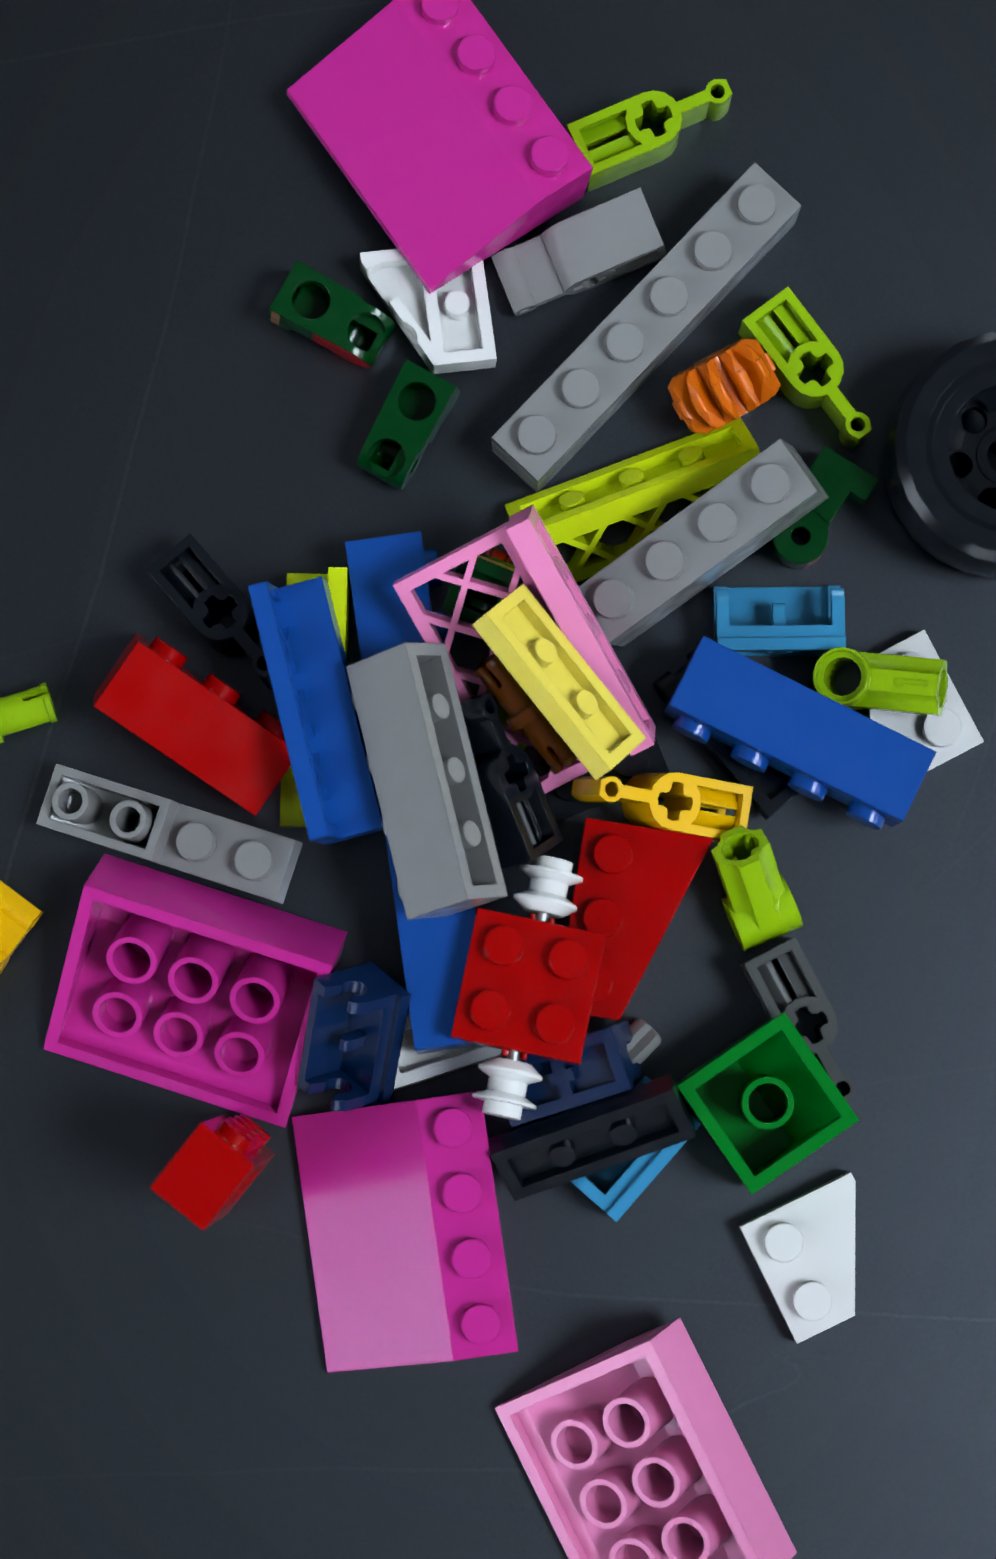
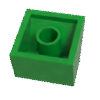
M782 1012L727 1046L675 1082L678 1090L751 1195L859 1121L785 1012Z

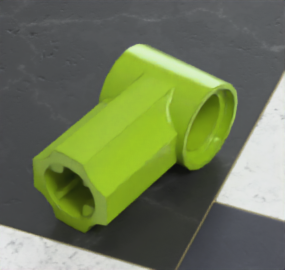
M839 647L823 653L818 659L813 670V684L818 693L852 710L871 709L941 716L947 697L949 680L947 673L948 662L943 659L858 652L846 647ZM855 662L861 670L860 684L854 692L840 696L834 686L836 672L841 666Z
M738 826L722 833L718 845L711 852L726 893V897L722 898L721 901L742 950L745 952L803 927L796 902L785 879L779 874L771 845L763 830H751Z

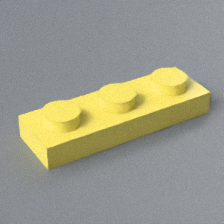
M524 583L472 624L595 781L611 771L646 739L644 734Z

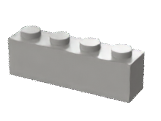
M779 439L589 578L579 588L610 644L624 647L823 503L829 496L795 448Z
M403 643L346 666L352 689V703L358 714L367 751V765L373 776L381 809L382 828L388 838L397 876V890L403 901L407 920L446 917L508 896L446 643Z

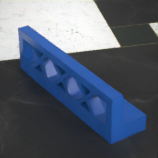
M321 576L277 588L267 581L248 586L309 841L329 845L383 830L381 809L373 776L367 765V751L358 714L352 703V689L346 669L348 663L327 579Z

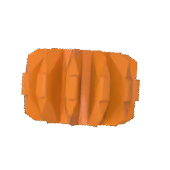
M746 338L729 344L680 371L676 376L672 377L667 388L674 401L672 405L680 420L683 419L690 432L706 434L716 428L719 429L733 420H737L744 414L755 410L759 405L769 401L771 397L776 395L781 384L775 373L776 367L768 352H764L757 339Z

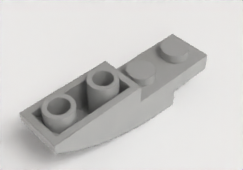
M57 763L36 822L37 825L281 904L284 903L303 845L302 842Z

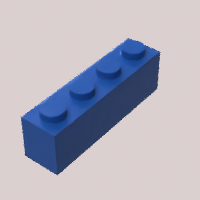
M705 636L696 645L663 712L675 719L672 728L680 734L703 744H707L709 738L712 737L732 747L733 750L730 757L738 763L762 773L765 772L767 766H770L791 777L788 786L793 790L817 801H823L825 795H828L849 806L845 813L848 817L875 830H881L883 824L893 827L904 821L936 754V751Z

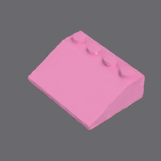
M681 1318L631 1338L494 1408L568 1559H792L797 1554Z

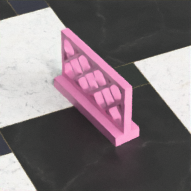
M533 504L511 515L508 522L394 581L393 587L425 643H444L435 625L448 629L445 643L459 700L474 696L466 681L480 685L477 695L484 694L487 688L481 679L475 676L474 670L457 666L450 653L455 631L483 639L471 623L459 620L468 588L504 599L517 588L521 576L532 595L646 737L629 754L633 756L654 745L656 726ZM500 543L503 544L515 565L509 588L472 577L478 555ZM468 561L465 575L450 571ZM434 578L461 586L452 618L426 610L414 589ZM490 650L489 656L494 653L492 650ZM502 725L507 739L511 740L510 745H517L519 742L534 747L520 729L514 732L510 727ZM577 759L568 767L563 765L564 768L559 773L553 774L549 770V773L539 777V780L546 794L587 773L588 770Z

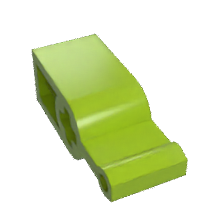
M714 79L707 84L705 90L677 102L665 92L655 90L642 92L567 124V133L593 167L586 188L587 192L645 169L669 157L677 147L681 129L705 119L718 121L723 118L729 110L733 94L727 80ZM650 118L655 126L664 124L662 135L655 137L650 129L641 130L642 120Z
M789 286L744 318L738 334L742 339L758 340L765 353L768 352L776 367L775 373L781 384L780 390L794 405L804 409H814L821 406L838 428L841 444L853 451L865 442L872 431L870 420L866 414L856 412L839 390L838 386L844 374L843 360L839 352ZM804 365L809 370H814L819 366L825 370L821 386L815 380L804 384L799 379Z

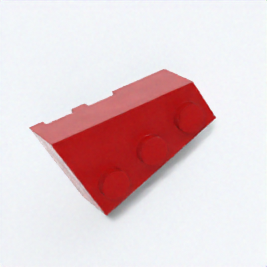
M136 633L94 693V707L256 816L291 766L280 719L264 709L256 718L236 703L242 694L212 673H209L205 680L201 679L183 666L188 657L157 636L151 643Z
M592 818L585 819L576 875L583 878V883L574 885L571 902L578 908L576 912L569 915L567 927L606 935L590 1016L620 1020L714 838Z

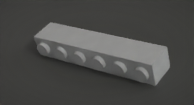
M754 163L491 437L492 452L536 493L540 492L795 225L802 205L758 164Z

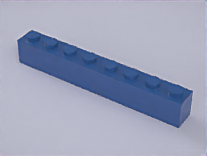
M421 531L345 542L361 660L403 643H425L395 591L393 583L395 580L437 559V549L424 550ZM436 578L414 589L424 608L431 612L433 610L429 588L442 586L441 580ZM435 611V613L446 616V613L443 611ZM435 625L445 643L448 629ZM385 835L406 990L411 994L409 1012L415 1051L418 1055L481 1046L479 1044L450 1039L476 916L475 907L446 917L407 920L403 901L397 890V876L388 838Z

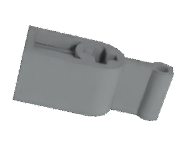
M640 187L562 220L546 229L540 236L514 247L501 250L493 254L491 258L515 316H519L564 295H573L587 291L661 260L666 256L667 251Z

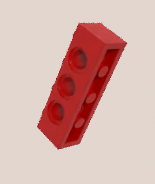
M243 1113L239 1116L235 1115L234 1118L225 1114L203 1121L149 1188L204 1231L232 1210L274 1157L275 1153L265 1146L271 1135Z

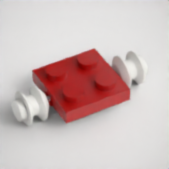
M541 855L534 860L533 865L519 866V870L530 878L528 890L515 893L513 899L524 911L530 913L529 918L477 908L450 1039L501 1049L500 1056L507 1057H492L478 1064V1068L489 1076L487 1089L472 1093L473 1098L484 1101L482 1113L512 1120H521L523 1109L536 1110L537 1106L525 1098L527 1086L542 1081L543 1077L531 1064L519 1061H526L527 1055L573 1065H580L606 935L555 924V918H563L576 912L578 908L566 899L569 886L583 883L582 877L571 873L573 863L570 861Z

